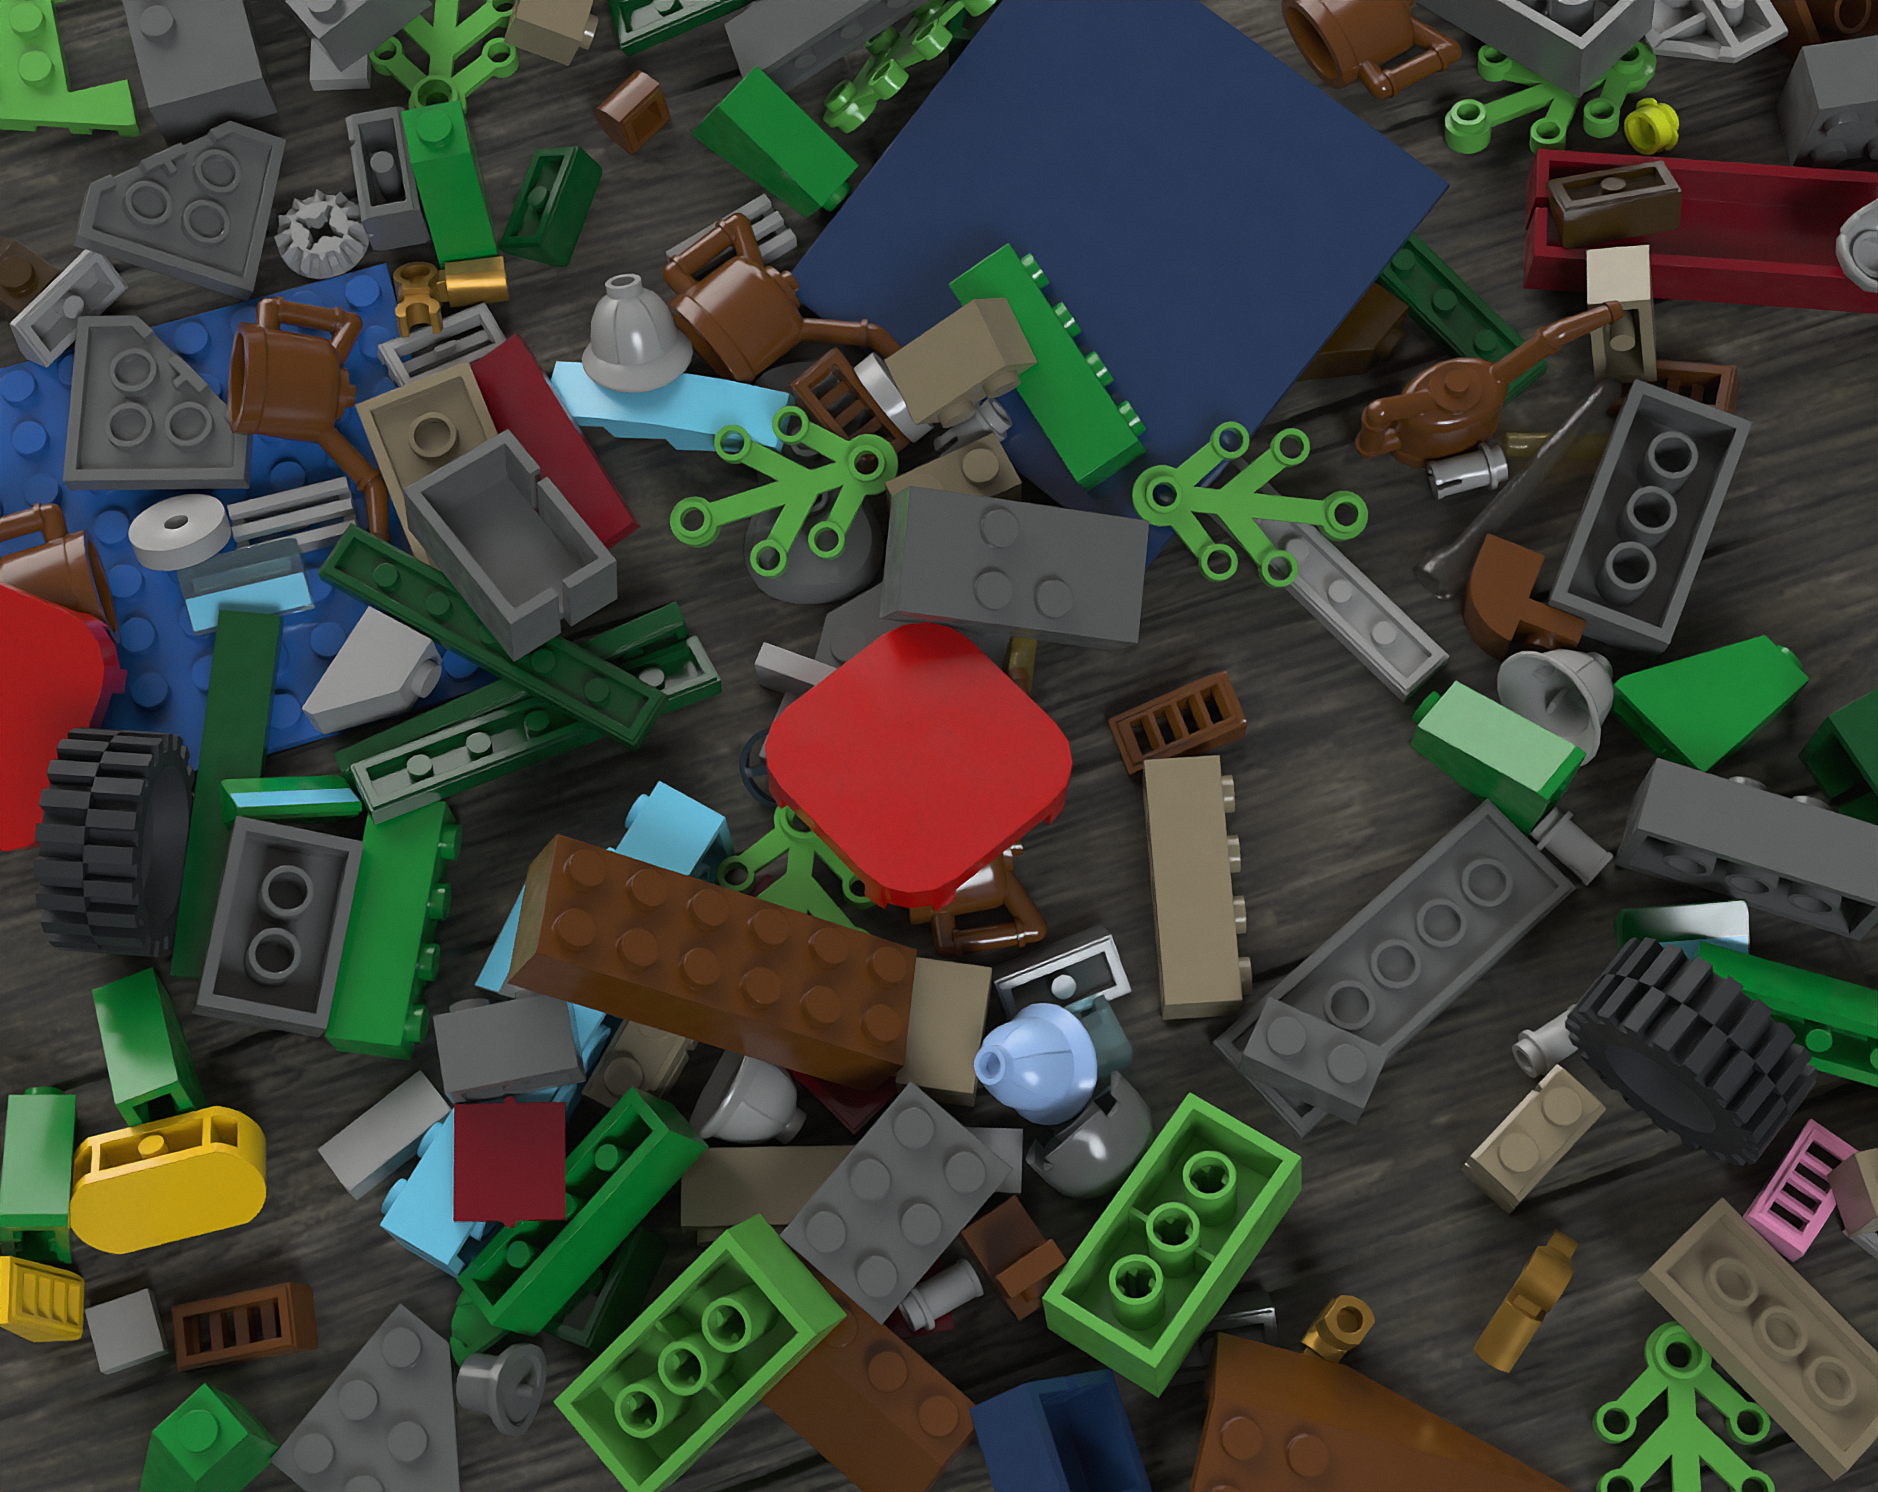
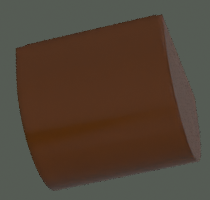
M635 71L594 110V115L601 128L630 155L641 148L671 118L660 84L642 71Z

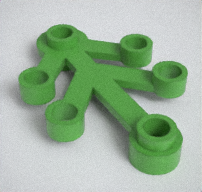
M436 0L433 26L419 14L401 29L430 57L428 76L406 58L400 41L393 36L369 54L372 66L381 75H392L411 94L409 110L431 106L438 102L446 103L460 100L466 114V97L492 76L497 78L511 76L518 69L519 58L516 47L504 43V38L498 37L489 40L484 45L482 56L453 76L454 61L495 27L508 28L513 8L507 12H498L496 9L504 3L514 5L515 0H487L485 5L459 25L460 0ZM385 51L396 52L395 56L389 60H380L378 58ZM507 53L510 55L503 62L497 63L492 61L496 54Z
M929 0L911 12L913 18L901 35L890 25L864 43V47L872 55L853 82L849 79L843 80L828 94L824 101V105L828 109L824 114L823 120L831 128L838 126L844 133H849L856 129L872 113L877 100L889 99L905 84L909 75L904 68L924 59L931 60L946 48L952 39V34L944 25L963 7L972 17L978 16L990 8L997 0H949L944 5L945 0Z
M1637 42L1587 90L1590 91L1604 85L1600 98L1589 101L1584 107L1583 128L1590 136L1606 138L1613 135L1619 127L1620 108L1626 95L1641 91L1655 74L1656 56L1652 54L1647 45ZM1487 44L1482 46L1478 52V73L1483 79L1492 82L1507 80L1533 87L1485 105L1473 99L1457 102L1445 117L1444 138L1448 147L1463 154L1479 152L1490 143L1492 127L1550 106L1546 117L1537 120L1531 126L1530 149L1535 155L1538 149L1564 151L1566 130L1582 95L1577 98ZM1491 61H1500L1499 63H1491ZM1603 116L1607 117V119H1597L1595 117ZM1550 136V137H1554V138H1553V139H1543L1542 137Z
M796 406L782 407L775 413L772 420V428L778 439L788 445L803 443L834 461V463L809 470L752 441L749 433L741 426H724L717 432L714 439V447L718 455L724 461L731 464L743 463L775 479L776 482L711 503L701 497L685 498L674 507L671 513L670 526L672 532L687 546L701 548L710 545L716 540L721 526L784 506L767 540L756 544L750 554L752 568L760 576L774 579L783 575L789 565L788 553L818 495L842 487L827 521L816 524L808 536L809 547L816 556L824 560L836 559L846 549V534L865 497L884 492L886 490L885 482L897 477L899 469L898 457L888 441L872 434L859 435L847 441L810 422L802 409ZM791 415L800 417L802 419L801 430L793 436L784 435L781 431L782 421ZM731 434H738L744 438L743 449L735 455L725 453L723 448L725 439ZM864 454L875 455L879 462L876 471L869 475L859 473L856 468L858 459ZM692 510H700L704 514V524L696 531H688L684 527V517ZM825 530H833L838 534L839 541L837 546L828 552L819 550L817 538L820 533ZM767 549H776L780 553V563L773 570H764L759 564L760 555Z
M1225 422L1218 426L1212 432L1210 442L1177 469L1167 465H1157L1139 475L1131 492L1132 505L1137 515L1142 520L1149 521V524L1152 526H1170L1198 560V568L1201 575L1212 582L1226 580L1235 573L1238 565L1237 555L1228 545L1215 544L1192 512L1217 515L1256 563L1261 581L1271 588H1282L1291 584L1297 577L1298 563L1291 553L1277 550L1253 519L1317 525L1323 536L1337 542L1346 541L1359 535L1364 530L1368 521V510L1365 502L1357 494L1350 491H1338L1325 497L1323 500L1254 493L1285 467L1296 466L1307 458L1310 451L1309 439L1305 433L1295 428H1288L1278 433L1272 439L1270 448L1221 489L1193 486L1222 460L1231 461L1246 452L1250 441L1249 434L1246 428L1237 422ZM1230 430L1237 434L1240 440L1237 451L1228 452L1221 447L1219 437L1223 431ZM1284 437L1294 438L1298 442L1300 452L1296 458L1290 459L1281 453L1280 442ZM1163 484L1171 488L1174 499L1170 506L1163 507L1154 501L1152 493L1156 485ZM1339 504H1346L1352 508L1354 520L1350 526L1340 525L1336 521L1334 512ZM1212 552H1220L1226 556L1228 567L1223 574H1215L1209 569L1207 560ZM1273 558L1282 559L1288 566V574L1282 581L1273 579L1268 572L1269 562Z
M788 805L783 809L777 806L774 814L775 828L741 855L730 856L724 859L718 866L717 880L719 886L748 895L755 886V874L789 851L786 874L755 898L805 914L809 913L811 916L869 934L866 930L855 927L812 877L815 853L843 882V896L848 905L855 909L864 910L871 908L876 903L866 896L858 897L851 893L850 886L860 879L812 830L803 832L795 828L794 822L799 816ZM732 869H742L748 874L746 881L736 886L728 884L725 881V876Z
M1677 1321L1668 1322L1656 1328L1648 1337L1644 1348L1646 1370L1616 1401H1610L1598 1408L1593 1416L1592 1424L1594 1432L1602 1441L1610 1444L1621 1443L1634 1433L1637 1424L1636 1417L1665 1389L1668 1417L1620 1469H1613L1601 1476L1596 1486V1492H1608L1607 1485L1612 1478H1620L1625 1481L1629 1487V1492H1641L1640 1488L1669 1457L1672 1492H1701L1699 1458L1730 1487V1492H1742V1484L1746 1479L1757 1481L1761 1485L1763 1492H1775L1774 1483L1767 1474L1759 1470H1752L1696 1416L1695 1391L1726 1417L1725 1427L1727 1433L1739 1444H1754L1766 1437L1770 1430L1768 1413L1759 1404L1747 1402L1711 1368L1712 1356ZM1676 1344L1685 1349L1688 1356L1685 1367L1677 1368L1668 1362L1666 1349L1669 1345ZM1607 1411H1617L1624 1417L1626 1426L1622 1434H1612L1605 1428L1603 1418ZM1740 1412H1750L1756 1417L1758 1431L1755 1435H1746L1739 1429L1737 1417Z

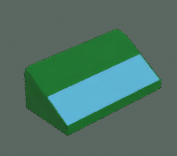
M338 775L226 779L221 781L219 785L222 825H226V828H232L236 816L280 825L344 822L357 816L362 811L360 799L346 780Z

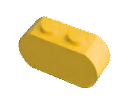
M213 1106L89 1137L80 1144L73 1155L70 1226L83 1242L108 1253L125 1254L248 1223L260 1212L266 1199V1139L264 1133L250 1117L226 1107Z

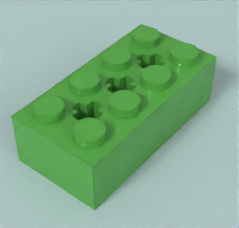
M1189 1092L1042 1297L1047 1328L1159 1398L1301 1192V1156ZM1177 1241L1184 1242L1180 1245H1175ZM1141 1292L1148 1294L1145 1297L1138 1298Z
M759 1213L727 1229L553 1402L628 1492H661L682 1476L825 1338L847 1314Z

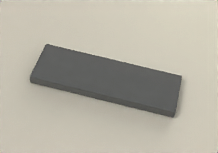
M1487 798L1213 1042L1212 1048L1300 1141L1330 1113L1237 1071L1242 1054L1269 996L1389 1050L1385 1060L1386 1063L1574 893L1576 887Z

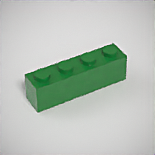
M1007 243L948 285L962 306H965L973 299H1007L1038 362L1018 375L1021 383L1016 389L1077 483L1088 492L1147 453L1137 437L1147 429L1128 400L1117 406L1105 389L1107 385L1114 381L1113 377L1095 350L1085 357L1073 340V337L1081 333L1082 330L1062 301L1052 308L1040 290L1050 282L1031 253L1020 259L1011 245Z
M444 801L433 802L374 825L369 813L367 815L363 836L364 845L325 1032V1038L337 1051L412 1060L415 1042L423 1043L429 1024V1007L422 1004L426 981H435L440 964V945L434 943L437 921H445L447 919L451 904L450 883H445L449 860L456 861L458 859L462 844V825L456 823L454 815Z
M1703 941L1699 942L1693 961L1698 956L1712 964L1715 974L1723 979H1726L1729 975L1744 986L1741 992L1751 1000L1760 999L1773 1011L1769 1016L1775 1022L1786 1023L1794 1032L1796 1037L1792 1042L1807 1049L1811 1056L1808 1064L1816 1067L1818 1071L1878 1087V990Z
M632 1086L566 1158V1220L517 1221L513 1228L504 1226L456 1280L492 1326L535 1337L709 1146L672 1103Z

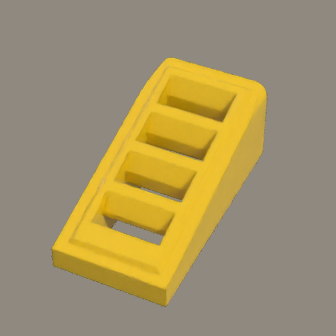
M0 1256V1327L31 1342L79 1339L83 1334L84 1279L68 1270L13 1256Z

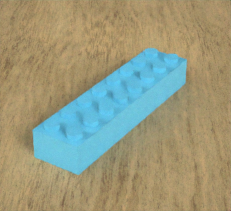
M661 781L657 783L650 796L642 794L633 804L625 821V827L629 830L617 849L615 850L611 847L606 849L715 885L718 883L717 869L724 859L736 854L724 816ZM574 1003L586 1081L512 1096L516 1099L517 1103L565 1102L566 1127L584 1100L581 1095L583 1088L624 1020L623 1018ZM505 1098L481 1103H503ZM453 1108L444 1124L440 1122L434 1123L425 1134L417 1152V1155L422 1159L408 1181L401 1178L389 1191L381 1209V1212L386 1216L380 1226L404 1248L457 1279L505 1225L503 1222L454 1223Z

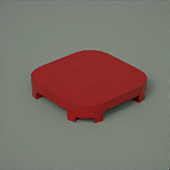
M0 581V850H31V848L40 846V842L35 841L36 823L42 824L44 812L39 803L42 789H49L50 781L47 776V770L51 760H58L56 749L61 739H68L67 732L73 728L101 727L112 693L124 694L127 670L120 669L116 646L106 632L109 628L107 624L92 614L78 613Z
M930 622L904 624L880 636L786 707L772 723L765 743L769 791L780 809L788 805L865 884V896L883 909L889 903L906 908L932 906V910L935 912L954 902L957 888L1044 820L1050 826L1064 809L1073 764L1067 738L1058 725L970 639L951 627Z

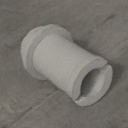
M988 398L984 402L980 400L973 405L976 413L972 417L953 426L942 436L934 439L935 449L937 451H941L943 448L947 450L940 455L942 457L994 432L1001 442L1007 438L1006 430L1012 426L1009 414L994 398Z
M1486 442L1479 443L1476 451L1427 462V472L1433 474L1428 476L1430 487L1437 500L1442 499L1444 496L1486 485L1489 490H1494L1498 488V482L1508 479L1507 464L1501 447L1499 445L1489 447Z
M1554 807L1530 835L1539 842L1536 846L1539 851L1545 847L1587 886L1612 859L1613 855L1610 852L1607 853L1570 820L1573 814L1569 810L1564 815L1558 808Z
M1576 1004L1568 1007L1567 1011L1536 1031L1524 1030L1519 1034V1042L1512 1046V1052L1517 1063L1528 1076L1532 1078L1540 1074L1546 1076L1555 1067V1064L1579 1049L1572 1045L1568 1037L1570 1032L1565 1028L1567 1015Z
M961 1258L952 1266L914 1286L897 1307L906 1324L913 1332L922 1327L929 1331L935 1328V1319L974 1297H980L983 1295V1289L972 1266L965 1258Z

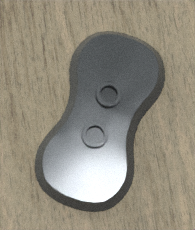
M817 360L791 361L769 367L756 376L750 385L788 393L785 387ZM831 373L811 391L819 399L834 387L839 380ZM847 392L826 410L835 418L856 399ZM794 401L793 406L800 408L798 404ZM864 409L842 429L850 437L872 417ZM790 416L786 431L787 436L796 435L801 430L802 419L800 417ZM783 443L781 453H778L809 470L834 463L831 459L803 443L797 445ZM756 470L758 487L776 482L775 479ZM842 487L819 494L788 553L789 565L783 575L774 579L764 578L752 568L750 554L756 544L767 540L784 506L752 516L745 535L744 559L748 572L758 588L772 598L795 604L830 603L852 597L863 591L874 581L880 570L885 549L882 528L868 497H865L846 534L847 545L843 554L833 560H824L816 556L810 549L808 536L816 524L827 521ZM833 530L821 532L817 538L819 550L825 552L833 550L839 541L838 534ZM776 549L763 551L759 558V564L764 570H773L780 563V553Z

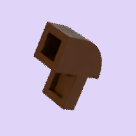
M1487 533L1467 583L1462 601L1463 618L1471 638L1485 653L1501 662L1511 641L1522 645L1524 651H1535L1542 654L1557 649L1575 651L1587 621L1529 598L1545 555Z
M1016 1195L1009 1196L967 1224L957 1235L989 1285L1018 1321L1043 1305L1042 1297L1063 1270L1062 1264L1067 1261L1052 1238H1043Z

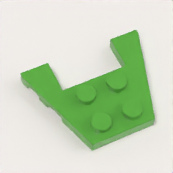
M0 0V129L37 131V126L68 128L73 134L92 135L93 129L117 130L120 136L125 137L142 135L134 91L128 79L72 92L56 9L58 2L67 0Z

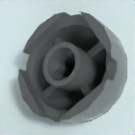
M1117 1070L1112 1071L1111 1085L1108 1086L1099 1077L1096 1080L1090 1100L1080 1113L1071 1120L1061 1124L1048 1125L1051 1130H1055L1054 1136L1045 1148L1035 1139L1029 1148L1026 1161L1049 1185L1061 1194L1078 1200L1102 1198L1115 1189L1119 1191L1154 1143L1155 1124L1150 1108L1140 1094Z

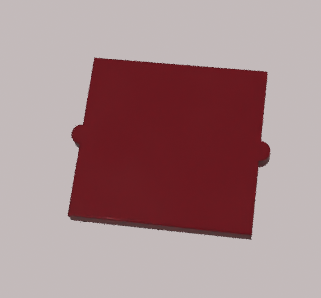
M508 1096L504 1099L503 1103L454 1104V1223L503 1222L505 1227L513 1228L517 1221L566 1220L565 1102L517 1103L514 1097Z

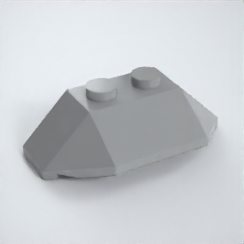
M1655 0L1652 29L1643 36V39L1652 54L1736 63L1788 36V29L1770 0Z

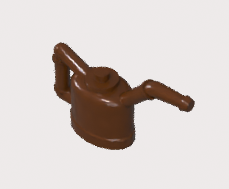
M1282 0L1281 2L1284 20L1297 48L1316 74L1335 89H1342L1359 78L1373 97L1377 99L1393 98L1404 88L1436 72L1442 73L1446 71L1448 66L1457 62L1462 55L1461 46L1457 41L1412 16L1411 6L1414 0ZM1413 44L1426 51L1390 70H1382L1380 66L1407 53Z
M734 213L724 221L719 220L716 222L715 228L678 256L673 255L670 257V262L665 265L662 271V278L678 295L667 304L675 326L688 336L692 342L694 352L719 379L750 385L756 376L800 342L859 345L860 349H867L868 346L884 360L902 348L884 328L878 324L870 323L868 319H862V322L803 318L798 311L800 303L795 294L800 289L798 282L787 270L780 274L772 266H765L751 222L742 213ZM729 246L735 248L737 256L730 258L702 281L697 283L692 277V274Z
M281 296L260 300L256 308V324L242 321L238 325L234 336L227 396L228 419L232 433L247 436L255 434L319 444L356 483V489L360 493L364 492L370 533L391 544L392 536L389 534V496L382 473L378 468L374 469L334 427L336 420L339 421L342 418L345 407L352 408L355 404L357 388L355 384H349L348 370L343 367L363 330L362 318L354 312L343 311L342 307L335 306L331 309L286 301ZM286 324L330 332L332 337L329 341L323 337L280 330V325Z
M1618 300L1606 301L1597 308L1558 320L1548 326L1543 325L1536 330L1534 336L1497 363L1482 358L1458 357L1438 362L1419 372L1404 387L1401 395L1376 399L1363 410L1361 417L1362 429L1355 440L1356 451L1361 457L1366 459H1373L1390 453L1399 463L1413 468H1427V462L1438 461L1476 451L1479 443H1488L1495 434L1501 419V410L1508 393V384L1548 355L1558 353L1561 350V346L1608 323L1610 325L1616 323L1624 315L1620 302Z
M38 502L33 504L32 508L0 517V543L38 531L43 533L45 544L2 556L0 558V581L78 613L92 614L109 626L106 632L113 643H120L119 623L113 595L101 557L88 530L85 529L69 534L63 511L59 505L54 503L42 505Z
M1025 667L1007 670V676L1030 697L1027 681L1030 679ZM1021 838L957 888L954 902L933 912L932 906L907 908L911 926L930 922L934 947L939 955L943 957L956 956V959L963 958L964 954L1018 945V948L1025 947V943L1040 941L1046 936V921L1013 872L1012 857L1023 855ZM1004 903L1013 916L1011 921L958 930L954 915L993 909Z

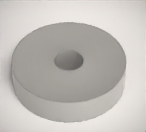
M872 352L854 367L858 378L874 400L913 443L934 428L932 423L915 425L887 365L875 353Z
M203 494L181 495L158 502L139 514L130 525L128 537L138 562L146 568L158 571L179 570L197 565L217 554L227 544L231 536V526L223 504L218 499Z

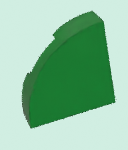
M465 1290L462 1291L453 1313L450 1337L452 1354L459 1368H461L463 1362L471 1354H489L517 1333L492 1326Z

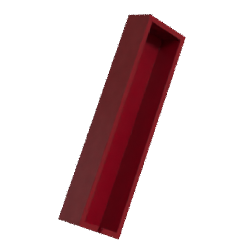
M1538 149L1527 181L1525 230H1528L1524 245L1523 288L1587 293V250L1649 245L1653 298L1878 314V293L1865 292L1845 276L1836 256V239L1841 234L1840 228L1854 213L1878 199V172ZM1659 160L1664 162L1682 190L1681 223L1679 228L1672 231L1571 249L1564 248L1558 236L1547 196L1546 181Z

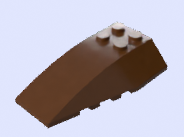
M1216 1332L1201 1396L1202 1399L1210 1401L1189 1492H1575L1347 1365L1221 1332Z

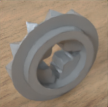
M318 189L313 197L303 201L294 198L293 206L287 214L279 215V229L274 237L279 253L286 265L294 272L313 279H328L346 273L362 259L369 245L368 234L361 221L359 204L355 205L349 201L341 191L335 196L325 195ZM329 221L332 232L336 236L332 238L322 236L318 243H314L310 231L306 228L320 229L325 222Z

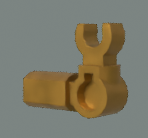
M504 257L444 263L445 270H437L436 266L427 262H412L397 268L394 271L393 278L398 300L395 315L399 335L402 338L409 337L410 328L420 323L430 324L433 334L441 333L443 330V320L440 307L443 302L449 301L450 307L477 305L483 302L509 301Z
M1555 1229L1547 1245L1536 1248L1513 1289L1509 1291L1473 1349L1482 1360L1500 1371L1507 1373L1511 1371L1542 1324L1546 1313H1549L1572 1278L1575 1270L1570 1259L1579 1244L1578 1242Z
M1340 1295L1336 1299L1332 1297L1298 1343L1303 1349L1301 1354L1339 1363L1348 1350L1360 1344L1375 1323L1372 1310L1364 1301L1354 1296Z

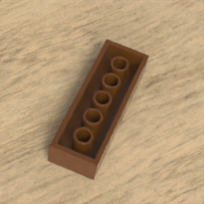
M556 834L528 867L507 983L871 1093L904 1067L917 949Z

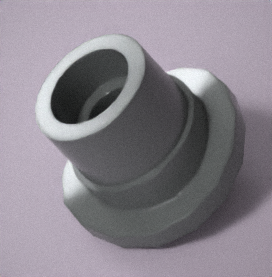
M523 1342L511 1345L499 1356L473 1353L468 1356L460 1368L456 1383V1395L460 1406L467 1410L488 1414L502 1434L516 1438L523 1435L533 1422L544 1392L547 1362L542 1349L533 1344Z

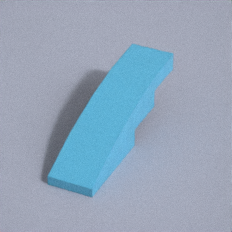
M556 361L551 378L552 385L578 426L604 427L611 435L617 438L666 439L676 450L716 451L714 439L717 432L724 426L738 425L749 433L752 441L776 453H781L783 442L775 435L772 428V420L779 409L785 406H793L795 400L790 393L688 373H682L671 383L649 392H617L592 381L585 373L580 362ZM790 416L786 417L781 423V431L784 435H786ZM731 434L724 441V451L740 452L744 447V438L738 434Z

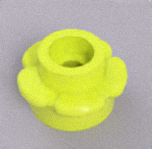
M1654 98L1640 100L1636 105L1637 109L1628 114L1624 122L1627 140L1636 151L1644 155H1652L1655 152L1659 153L1663 149L1671 150L1677 144L1679 137L1677 132L1679 120L1676 112L1665 103H1657Z

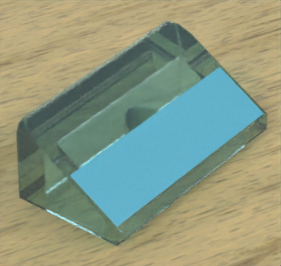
M286 538L214 555L197 565L176 570L191 628L195 636L216 632L219 610L284 616L315 608L305 555L296 538Z

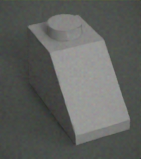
M369 606L307 699L302 710L314 729L323 734L410 712L419 696L422 698L427 697L436 686L441 675L442 668L440 664L442 659L432 639Z

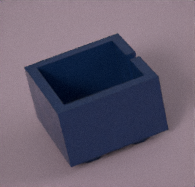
M1111 1368L1074 1374L1067 1378L1062 1376L1024 1383L969 1408L977 1433L978 1443L983 1452L995 1492H1153Z

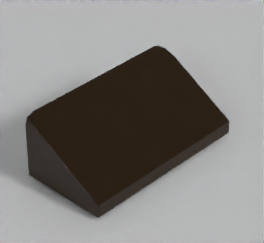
M1661 160L1546 181V192L1558 236L1564 248L1567 249L1672 231L1679 228L1681 223L1682 190Z

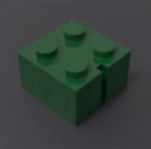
M1878 688L1828 715L1798 754L1799 759L1829 802L1867 781L1872 791L1839 808L1836 813L1874 825H1878Z

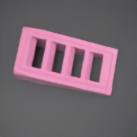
M1813 1119L1808 1120L1743 1215V1218L1776 1251L1792 1262H1795L1805 1254L1837 1204L1830 1184L1823 1191L1794 1169L1800 1162L1829 1183L1827 1174L1833 1169L1807 1152L1812 1141L1842 1162L1853 1153L1859 1152ZM1788 1182L1816 1202L1814 1208L1810 1210L1783 1191L1782 1188L1785 1183ZM1775 1201L1804 1222L1802 1226L1797 1229L1771 1211L1769 1208Z

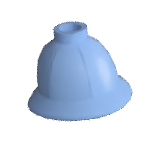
M1049 1003L1031 1004L1020 1010L1009 1023L992 1030L983 1040L974 1060V1069L978 1079L998 1101L1014 1108L1027 1120L1042 1125H1058L1071 1120L1080 1113L1090 1100L1097 1080L1096 1053L1088 1032L1081 1022L1069 1011Z

